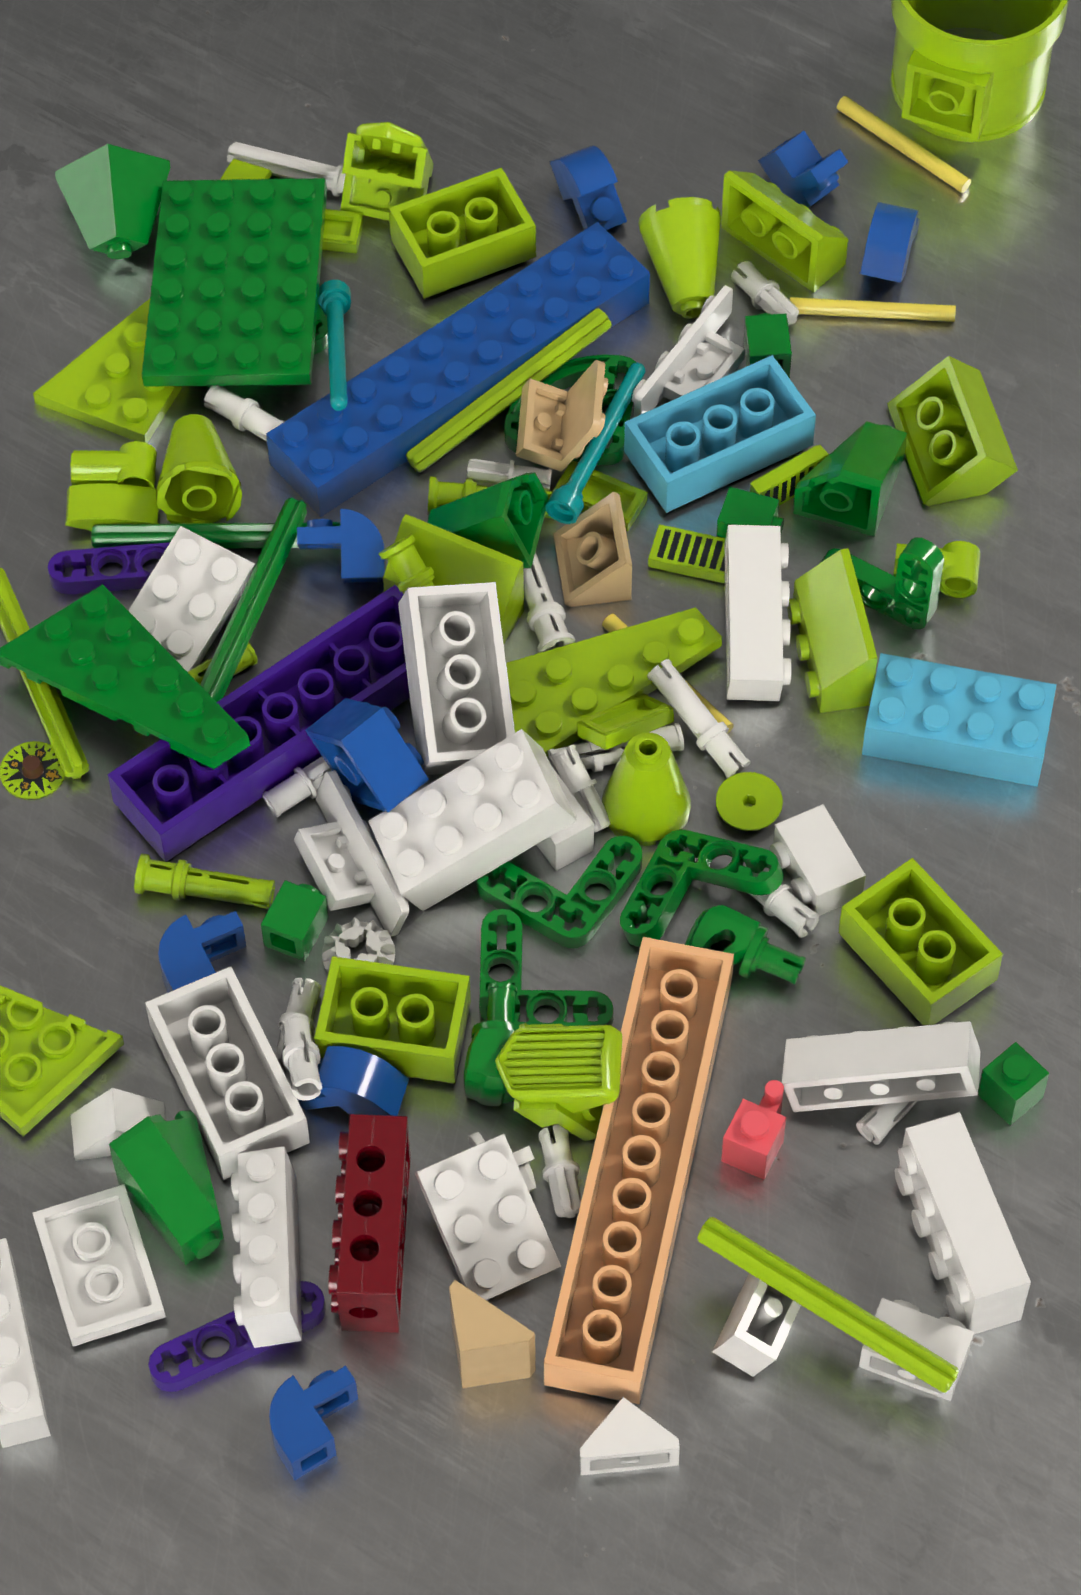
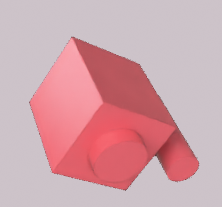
M771 1080L766 1083L764 1096L759 1105L742 1099L723 1137L721 1162L765 1180L784 1142L786 1117L781 1115L784 1086L780 1081Z

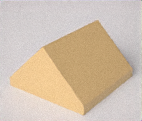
M612 492L580 514L575 523L566 524L553 533L564 603L569 607L631 600L632 561L620 494Z
M454 1280L449 1286L451 1322L462 1388L530 1378L536 1371L535 1333Z

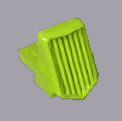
M391 122L364 123L357 127L356 133L348 132L342 173L345 174L340 210L360 212L365 216L390 221L389 208L427 195L429 178L432 176L434 164L423 139L419 135Z
M525 1023L519 1025V1029L511 1034L495 1060L505 1088L509 1095L514 1098V1111L541 1128L558 1124L583 1141L596 1139L603 1105L614 1102L619 1096L622 1033L611 1025L564 1026L562 1024L527 1025Z

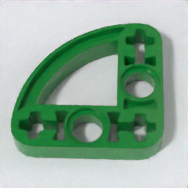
M622 355L579 357L567 361L541 382L564 390L572 387L595 360L604 362L608 388L602 401L603 410L604 407L610 405L618 390L615 389V378H617L618 373L626 374L629 367L636 362L630 357ZM521 397L512 403L505 420V443L515 453L517 449ZM632 399L612 435V443L609 448H605L597 465L611 466L623 459L625 455V422L632 419L634 413V402H632ZM583 453L581 454V456H580L578 459H575V458H574L573 461L579 462V460L581 459Z

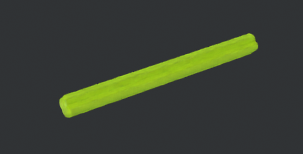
M597 308L410 449L406 453L409 464L418 472L425 471L522 396V387L529 378L541 382L611 329L612 324L607 314Z
M0 568V627L8 643L30 628L4 569ZM19 670L64 775L71 777L73 780L81 778L83 774L89 771V764L56 688L44 681L38 684L28 679L25 672Z
M709 1217L700 1229L697 1237L700 1243L940 1392L946 1393L956 1380L959 1369L717 1218Z

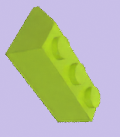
M729 170L724 174L721 228L813 293L846 265L848 238L837 227L828 225L815 216L807 206L798 204L782 193L778 186L765 181L755 173Z
M947 356L887 403L895 428L907 432L905 455L923 504L932 506L987 494L1018 471L980 370Z
M405 514L395 542L413 534L416 539L413 544L425 566H431L434 571L433 575L435 578L431 580L434 586L496 582L503 644H505L524 612L523 562ZM389 562L383 576L384 592L394 585L397 586L400 582Z
M849 548L840 549L794 581L793 598L789 599L787 607L790 624H797L800 635H796V648L799 660H806L809 671L805 672L807 693L809 698L816 697L820 713L870 706L878 659Z

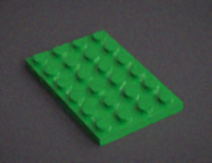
M325 178L163 181L142 367L144 387L311 385L327 198Z

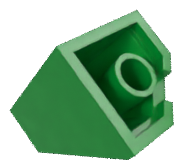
M106 144L55 171L56 181L89 250L105 253L111 259H125L130 257L133 251L148 244L161 201L163 181H167L169 175L170 160Z
M866 421L797 483L793 514L875 537L904 460L907 432L897 430L889 425H878Z
M525 473L432 509L427 523L522 561L523 569L531 568L549 497L536 473Z
M191 1110L179 1111L174 1117L176 1120L165 1121L161 1115L147 1116L109 1143L118 1184H125L129 1198L185 1266L195 1258L203 1259L209 1256L219 1246L220 1240L224 1238L197 1117Z

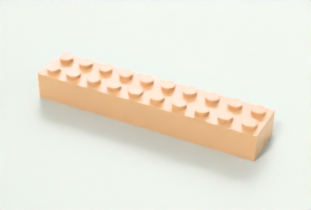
M647 937L642 938L621 1028L622 1054L619 1096L614 1102L603 1105L544 1359V1385L615 1400H621L624 1397L629 1402L640 1405L731 987L734 954Z

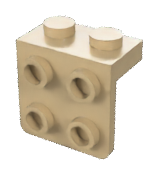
M595 360L568 392L529 378L522 387L516 449L517 457L562 472L574 458L578 459L581 456L585 446L593 437L597 438L601 434L606 417L605 413H602V401L607 392L608 379L605 378L604 362Z

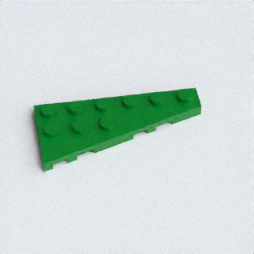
M103 584L0 647L1 666L7 669L13 666L25 672L28 679L38 684L44 681L60 689L63 696L114 721L122 719L132 724L134 730L148 737L152 734L169 742L171 749L212 769H215L251 746L248 734Z

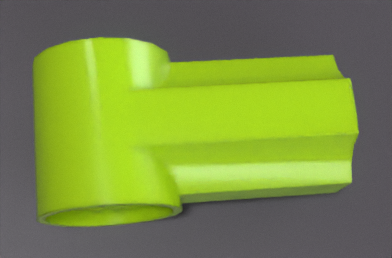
M140 441L125 443L120 447L119 451L74 450L71 453L70 462L71 484L114 483L154 488L157 451L152 445Z
M949 542L943 548H939L944 555L940 591L953 598L971 597L976 593L978 587L980 549L971 542ZM897 543L893 572L895 577L898 558L907 544Z

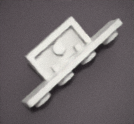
M724 285L716 296L711 295L706 300L700 316L693 324L688 323L683 328L675 347L670 352L665 351L660 356L655 371L648 380L642 379L638 383L632 395L634 417L654 409L663 397L672 401L732 374L745 359V348L716 334L732 312V288Z
M335 770L325 773L318 788L317 797H315L328 823L298 829L294 842L320 892L326 896L330 911L371 903L384 930L388 929L390 937L398 935L409 914L408 900L400 894L384 856L380 854L371 837L368 824L365 820L361 819L352 802L350 790L346 785H343Z

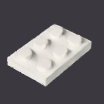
M180 526L128 611L188 672L200 665L239 601L255 567V563Z
M505 1134L496 1136L414 1172L462 1285L483 1299L488 1300L561 1267Z
M125 1184L32 1213L72 1347L166 1317Z

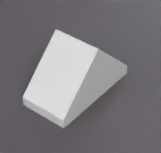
M111 1088L70 1115L75 1161L111 1156L109 1143L147 1116L161 1115L166 1121L164 1102Z
M623 1397L581 1446L580 1475L679 1466V1439Z

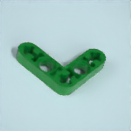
M915 537L911 539L898 558L896 577L850 554L864 605L912 629L920 630L925 628L937 610L944 565V555L935 544L924 538ZM832 548L828 550L821 562L840 549Z
M679 829L672 831L660 841L621 913L619 919L620 926L629 943L640 947L643 937L659 940L663 936L692 880L763 896L774 892L782 884L784 877L777 856L767 849L690 830ZM688 848L689 852H685L684 849ZM727 855L732 857L729 865L722 869H712L709 867L713 859L718 856ZM764 868H768V869H769L768 872L763 871V870H764ZM752 872L759 874L757 877H754ZM670 881L673 883L672 888L665 894L654 895L650 893L654 885L659 882ZM647 918L650 920L649 924L645 923Z
M629 836L611 838L604 844L567 895L509 861L477 879V892L488 904L497 909L513 911L519 916L523 924L559 945L567 948H579L585 946L592 939L642 869V848L639 842ZM625 853L630 854V862L623 860L616 868V876L611 873L614 868V857H622ZM500 876L505 877V885L498 883L494 888L489 886V878L497 880ZM594 883H601L609 888L610 894L605 899L593 900L586 895L585 890ZM511 891L515 892L514 899L512 900ZM539 895L545 898L548 904L541 911L531 912L523 907L522 902L528 896ZM556 907H559V916L554 914ZM576 919L581 921V929L573 927L570 931L565 930V922L572 924Z
M496 909L485 916L481 925L480 1022L486 1021L488 986L492 983L500 982L492 979L488 972L496 964H506L514 970V974L510 979L501 982L510 983L517 987L515 1024L612 1026L614 1020L613 1004L609 997L602 992L583 990H522L523 929L521 919L516 913L507 909ZM498 926H507L506 950H497L496 932ZM543 1005L553 1006L560 1013L559 1017L551 1023H542L536 1020L533 1014L538 1007ZM520 1006H526V1022H520ZM567 1006H573V1022H567ZM592 1007L597 1008L598 1012L597 1021L593 1022L588 1021L587 1016L588 1008Z

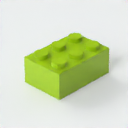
M502 167L389 208L391 241L423 298L536 257V225Z
M913 857L841 908L838 933L923 1026L935 1025L998 980L1003 953Z
M332 956L314 1037L315 1044L320 1051V1058H324L328 1046L350 1047L382 1058L406 1077L455 1084L471 1004L470 976Z

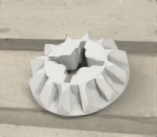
M354 917L350 923L342 926L337 923L334 931L324 938L322 960L326 971L329 972L332 956L351 959V952L348 946L357 947L363 940H366V952L369 954L360 953L356 960L393 965L395 945L388 929L383 930L376 924L374 919L370 922H361Z

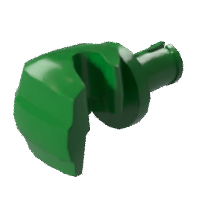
M724 905L713 906L703 911L693 924L684 944L708 949L723 939L731 941L733 944L728 946L723 952L734 954L733 965L742 961L739 975L747 979L752 971L756 972L757 969H760L795 985L806 961V957H800L770 944L769 938H767L769 928L762 926L761 922Z
M505 982L492 983L488 986L489 996L486 1021L473 1026L471 1033L472 1041L468 1047L463 1078L465 1095L486 1106H500L501 1104L514 1101V1098L507 1092L495 1064L498 1054L511 1034L519 1029V1025L514 1023L517 987Z

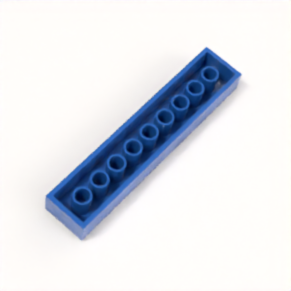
M598 222L594 223L347 381L348 403L344 410L336 411L331 407L329 393L266 433L269 464L321 518L407 462L406 453L594 309L599 308L607 314L612 328L648 305L650 272Z

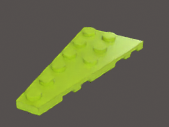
M150 298L33 393L35 404L133 441L148 443L183 387H144L142 367Z
M694 607L507 662L506 667L515 733L521 729L525 731L543 748L548 758L549 749L567 747L581 739L577 733V722L640 695H648L656 690L657 687L647 678V675L657 665L661 669L663 667L661 665L662 661L670 659L672 665L680 674L722 646V636L700 611Z
M0 985V1117L24 1137L124 1045L123 1035L110 1030L104 1032L87 1025L84 1019L69 1014L68 1017L43 1007V1003Z

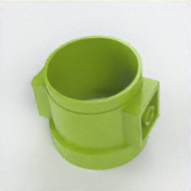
M891 0L892 15L896 24L891 87L894 98L902 110L901 118L914 122L917 126L936 136L961 142L995 140L1010 135L1024 127L1034 118L1043 103L1053 44L1063 30L1069 0ZM975 28L994 32L1006 37V39L975 40L955 36L943 30Z

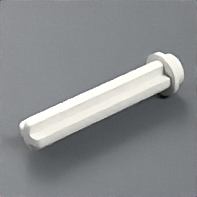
M234 142L228 149L227 163L229 164L234 158L270 169L272 171L271 176L283 179L325 178L327 190H331L332 194L337 197L343 194L345 174L342 173L343 164L335 167L239 142Z

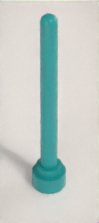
M333 279L324 282L319 287L318 304L324 314L327 315L330 404L334 410L342 411L347 407L348 403L344 314L351 307V291L345 282Z
M636 362L629 367L605 412V424L601 434L597 438L593 437L590 440L567 485H562L551 494L545 508L549 516L563 524H573L577 521L584 508L582 491L625 413L636 386L645 375L646 370L643 364Z

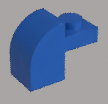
M805 130L787 139L758 160L771 182L778 186L782 193L798 204H803L807 207L812 206L839 186L837 180L840 177L836 171L849 163L840 149L822 158Z
M586 147L549 162L563 200L573 199L584 230L596 222L606 230L627 222L614 183L618 182L617 177L608 159L598 147Z
M881 202L877 203L868 233L860 274L901 283L906 274L911 245L918 232L920 218H917L918 210Z
M340 509V526H333V520L312 519L307 520V527H297V545L300 550L341 549V579L343 583L383 582L386 559L382 560L379 552L385 549L384 542L375 524L363 514L353 510Z
M236 911L225 916L216 915L210 917L201 926L194 929L187 915H184L167 928L161 938L158 951L163 982L167 993L216 973L211 962L247 947L244 927Z
M328 1046L324 1058H320V1063L318 1064L319 1077L322 1083V1089H319L321 1094L312 1100L303 1101L297 1099L304 1110L339 1106L348 1114L398 1116L409 1078L387 1061L371 1053L344 1046Z
M346 1366L336 1372L328 1370L319 1374L309 1383V1388L305 1390L302 1389L293 1375L278 1388L272 1399L269 1420L274 1447L294 1481L337 1456L334 1437L323 1420L358 1400L356 1380Z

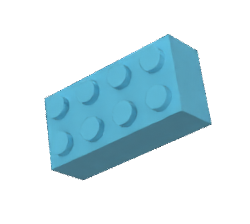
M771 355L626 421L624 453L667 513L813 446L816 414L774 356Z
M880 653L865 726L862 755L1038 787L1057 684Z

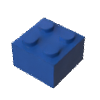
M345 698L305 730L332 771L335 770L343 785L348 787L354 802L390 812L429 780L421 768L424 764L422 756L413 745L404 742L397 731L401 727L399 721L386 707H379L368 702Z

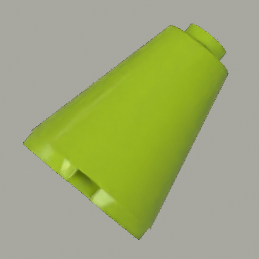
M697 197L674 198L668 200V208L657 211L656 205L649 207L640 215L638 224L641 236L672 310L677 314H681L684 318L694 319L700 316L706 300L711 295L714 296L721 214L718 207L716 210L713 209L712 201Z
M190 414L183 416L175 422L172 428L156 489L157 506L159 510L161 508L166 514L167 520L172 524L213 523L225 517L227 522L234 517L241 507L242 486L214 424L203 415Z
M641 733L629 740L602 795V803L611 823L609 825L610 830L616 836L634 838L642 846L656 845V841L662 840L670 832L683 829L688 823L691 809L690 794L668 742L662 736L655 733Z

